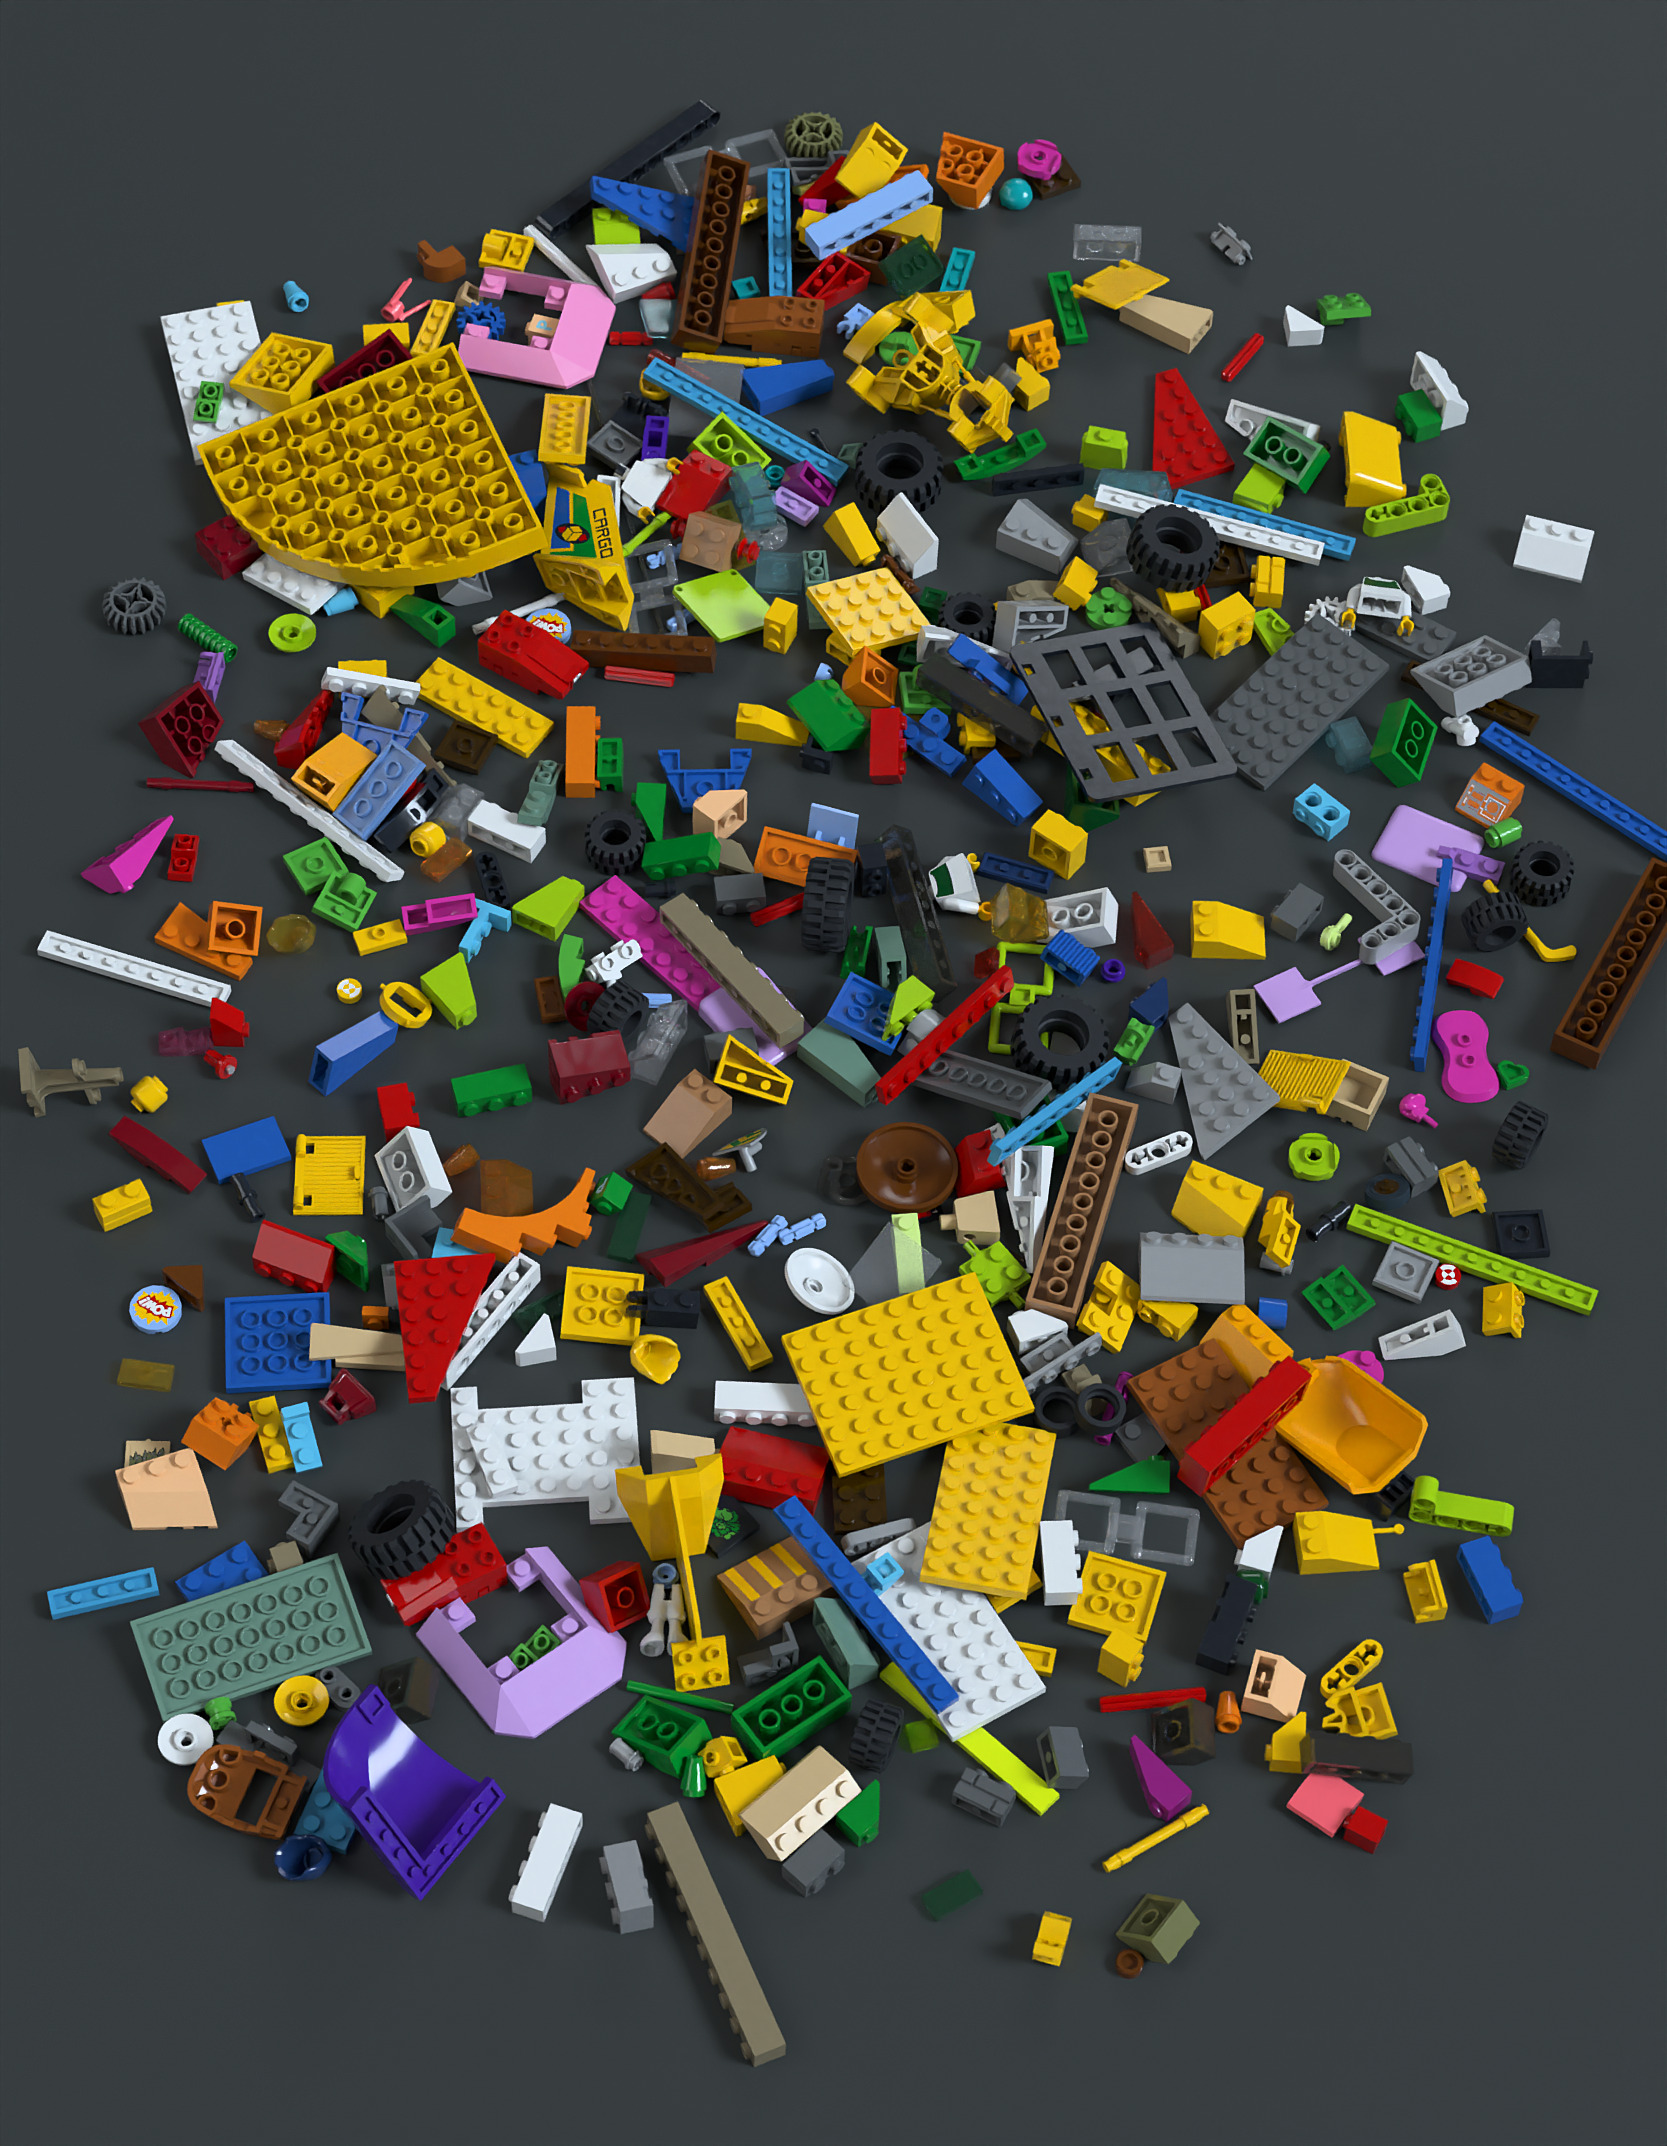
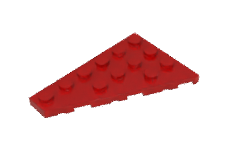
M1177 368L1157 373L1155 377L1152 494H1160L1234 470L1235 463Z
M495 1253L394 1261L409 1404L436 1401L441 1384L446 1378L451 1361L456 1355L461 1338L465 1334L467 1324L472 1313L475 1311L493 1264H495Z

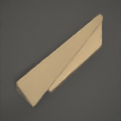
M319 1323L311 1324L309 1361L336 1359L335 1365L340 1368L405 1371L401 1335Z

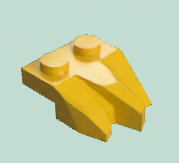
M1381 1682L1358 1690L1351 1687L1335 1692L1325 1703L1335 1713L1323 1718L1322 1727L1324 1729H1340V1732L1336 1734V1743H1374L1398 1735Z

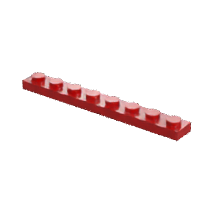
M1003 965L875 1084L880 1103L887 1106L910 1083L914 1082L926 1068L930 1067L942 1053L946 1052L957 1039L962 1037L972 1025L978 1022L987 1011L993 1008L1002 997L1012 990L1015 985L1010 967Z

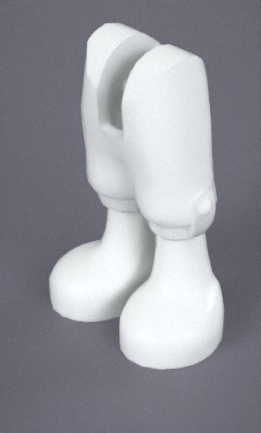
M654 1584L650 1610L647 1612L648 1620L652 1627L651 1631L640 1643V1651L644 1655L654 1657L663 1652L664 1623L666 1620L669 1623L667 1651L671 1656V1643L689 1641L681 1630V1625L687 1617L684 1611L681 1584H672L671 1601L663 1600L665 1598L664 1584Z

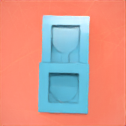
M887 1552L867 1565L866 1572L861 1574V1576L879 1597L904 1574V1570Z

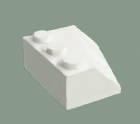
M657 244L586 245V249L607 295L613 304L640 296L662 282H670L671 285L674 283L677 274L669 254Z

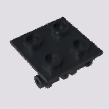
M630 391L624 392L622 400L625 402L610 420L643 441L647 415L667 417L669 412L663 409L662 405L654 404L649 399L645 401L644 397L639 399V396Z

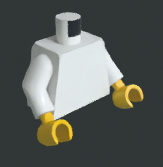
M675 457L670 459L651 458L644 459L642 462L637 460L632 469L620 463L614 472V476L624 481L621 486L622 500L628 511L639 517L645 524H648L649 522L646 520V517L648 515L655 516L653 511L657 501L672 479L671 472L679 475L680 472L675 467L678 464L683 465V462Z

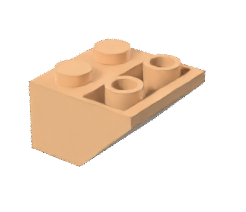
M1256 1649L1241 1711L1285 1723L1289 1722L1296 1716L1306 1675L1283 1656Z

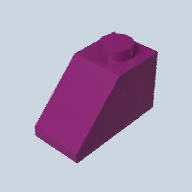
M808 460L789 466L780 483L788 490L822 507H829L836 492V489Z

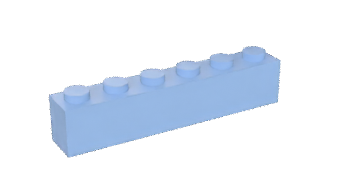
M919 170L906 174L900 180L887 184L884 188L875 193L868 194L865 198L855 203H850L846 208L836 213H831L827 218L817 223L810 224L805 228V243L820 261L933 202V188Z

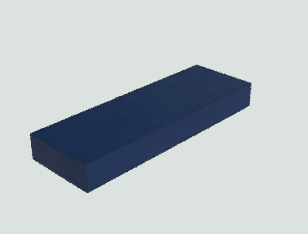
M984 852L977 875L1047 895L1054 877V871Z

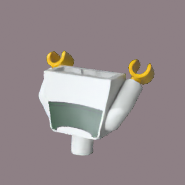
M1364 577L1363 584H1357L1349 590L1345 606L1347 611L1342 615L1341 627H1343L1344 621L1349 620L1352 622V629L1355 625L1356 615L1354 612L1402 619L1397 633L1401 636L1405 628L1408 631V636H1410L1414 629V623L1409 620L1411 618V598L1401 590L1396 581L1380 577Z
M963 853L957 856L944 857L929 872L931 886L919 890L924 903L936 899L942 910L974 915L978 913L979 918L983 921H989L993 915L992 912H986L992 909L990 902H984L981 906L978 904L981 901L973 873L978 871L980 862H976L977 856L974 853H970L967 859Z

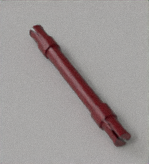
M171 777L147 778V788L220 790L239 793L240 791L254 792L255 787L254 782H240L238 780L211 781L172 779Z

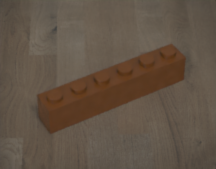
M574 630L570 647L571 650L589 662V667L604 668L610 665L643 670L714 673L717 656L714 637Z

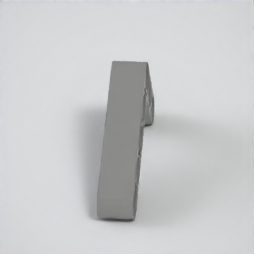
M1347 849L1338 851L1334 858L1333 876L1382 922L1362 935L1359 949V958L1363 963H1378L1417 938L1420 915L1354 852Z

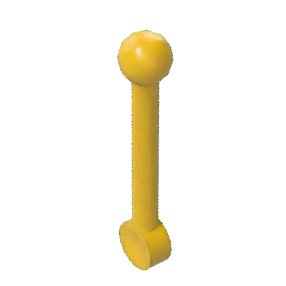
M1396 1524L1392 1528H1374L1373 1532L1374 1534L1394 1532L1402 1534L1404 1527L1401 1524Z

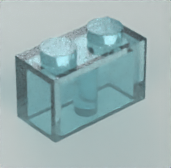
M1356 716L1330 723L1328 734H1326V742L1328 747L1333 749L1336 762L1339 766H1342L1345 773L1348 774L1372 767L1373 762L1369 757L1373 747Z

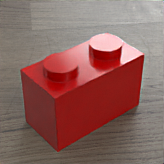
M407 1082L377 1088L378 1104L387 1143L406 1126L420 1127L418 1112L413 1113L412 1107L416 1106L413 1091L408 1092Z

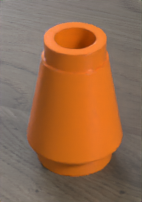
M1224 1691L1219 1695L1215 1724L1218 1730L1223 1733H1234L1238 1731L1242 1719L1235 1693Z

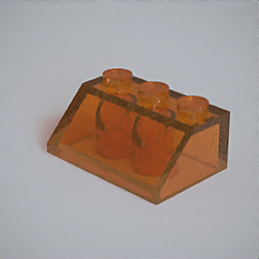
M507 1159L480 1160L482 1213L501 1217H520L534 1214L532 1171Z

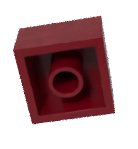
M231 514L195 533L197 552L223 580L252 565L262 556L258 543L251 537L248 531H245L238 524L235 517Z

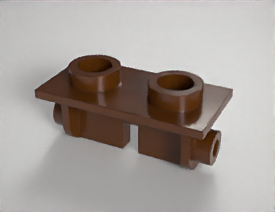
M884 555L881 558V566L875 570L888 567L909 596L920 591V588L914 583L913 579L905 573L892 556Z

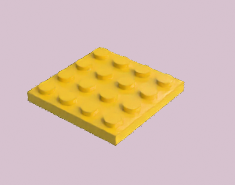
M888 567L807 587V597L851 657L856 656L863 646H867L872 651L917 640L921 625H931Z

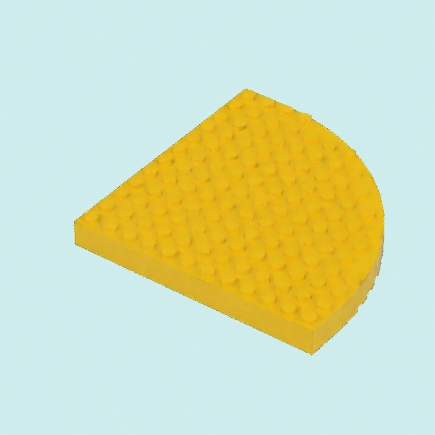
M453 342L196 446L214 490L227 515L231 514L235 517L238 524L245 531H248L251 537L258 543L259 548L290 567L326 580L360 586L391 587L394 589L401 586L439 583L462 577H473L477 573L503 565L548 546L543 527Z

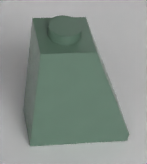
M899 926L874 928L875 954L880 987L895 994L898 985L907 980L906 953Z

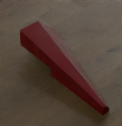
M760 1220L635 1255V1259L649 1275L653 1274L665 1288L700 1265L704 1264L707 1267L761 1233L768 1225V1222Z

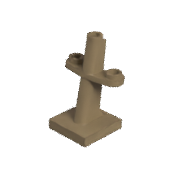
M28 1047L18 1049L22 1094H27L29 1106H34L35 1117L46 1115L45 1096L48 1094L85 1090L89 1103L93 1105L101 1101L99 1088L119 1086V1082L124 1080L121 1067L86 1068L84 1060H79L78 1058H72L73 1069L41 1070Z

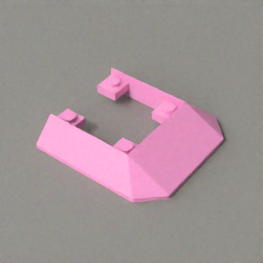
M493 266L484 267V276L479 288V296L501 300L504 289L546 297L544 302L545 308L562 311L554 338L533 336L530 346L488 339L489 327L467 323L464 334H461L458 350L466 370L562 389L571 388L594 377L616 310V306L600 286Z

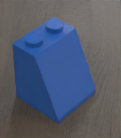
M535 449L508 456L539 521H544L547 492L542 465L538 461Z

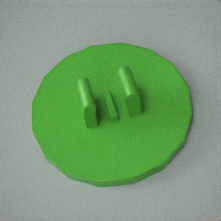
M907 332L888 334L879 345L881 358L891 366H894L892 358L896 351L905 349L915 356L919 351L911 333ZM905 357L901 359L900 365L903 366L907 364L909 358Z

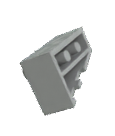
M1052 600L998 601L992 647L1010 653L1011 647L1020 645L1022 643L1020 641L1031 643L1039 638L1045 639L1065 630L1069 606Z

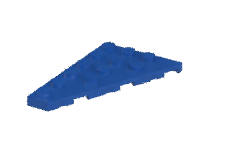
M592 176L590 180L592 199L606 205L613 211L618 209L630 216L628 220L643 229L649 230L657 237L659 234L673 242L671 245L686 252L695 197Z

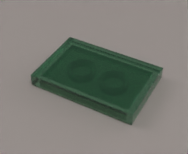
M922 234L877 264L902 301L946 272L945 267Z

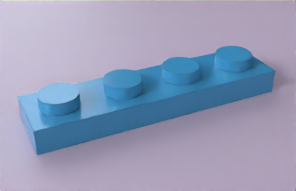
M154 1567L47 1591L53 1620L160 1595Z

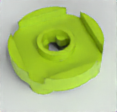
M1319 1133L1301 1135L1299 1140L1291 1144L1288 1154V1162L1294 1176L1298 1179L1310 1181L1332 1178L1340 1158L1339 1149L1334 1143L1333 1145L1327 1140L1328 1137ZM1311 1153H1315L1316 1157L1320 1159L1314 1161L1308 1157H1310Z

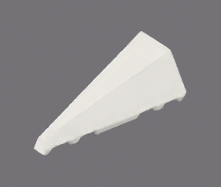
M1023 1146L1003 1160V1167L1000 1168L1002 1175L1006 1178L1009 1190L1006 1194L1014 1227L1019 1231L1021 1240L1019 1248L1020 1252H1023L1027 1265L1025 1270L1027 1273L1035 1272L1042 1249L1054 1147Z

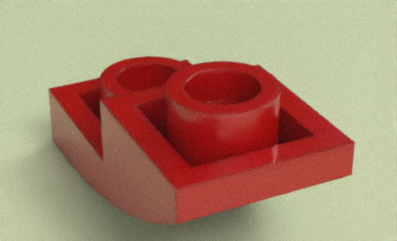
M175 834L171 847V861L167 872L168 880L193 881L198 855L199 836Z
M1457 958L1446 976L1448 984L1469 988L1472 994L1490 999L1495 998L1504 981L1502 976L1491 970Z

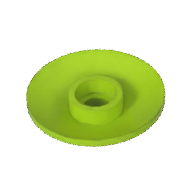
M293 613L280 616L273 621L269 628L271 643L277 649L284 652L302 651L308 648L316 638L314 623L311 619L301 614Z

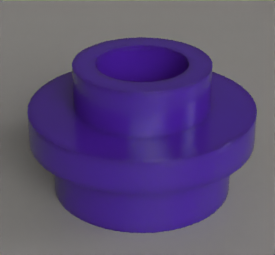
M1109 959L1101 967V976L1108 982H1119L1125 976V967L1121 961Z

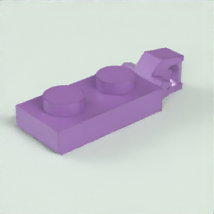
M1440 845L1436 854L1437 858L1453 859V869L1465 873L1468 878L1480 882L1490 879L1495 886L1498 885L1505 866L1504 862L1460 848Z

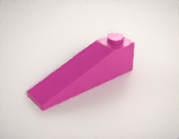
M170 815L155 820L133 836L134 839L114 848L116 852L106 858L105 856L101 857L80 874L84 879L109 894L118 891L123 894L134 887L133 882L141 877L174 818Z

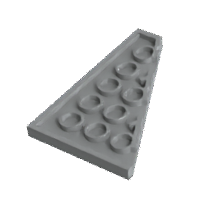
M1187 1002L1169 1017V1023L1179 1066L1182 1069V1079L1201 1157L1206 1160L1281 1099L1261 1076Z

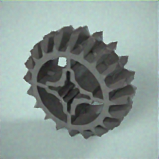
M135 576L129 581L124 577L122 583L116 581L115 587L109 586L108 592L104 593L102 603L103 615L109 626H114L116 632L122 630L124 634L132 631L134 636L137 631H141L144 634L147 628L153 631L154 625H160L167 608L165 595L159 585H155L152 580L146 582L144 577L137 580Z

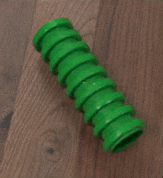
M191 613L184 615L179 621L178 630L194 640L195 643L200 644L208 652H222L225 663L230 662L236 656L238 648L235 644H232L224 636H221L214 629L205 625L204 622L199 621Z

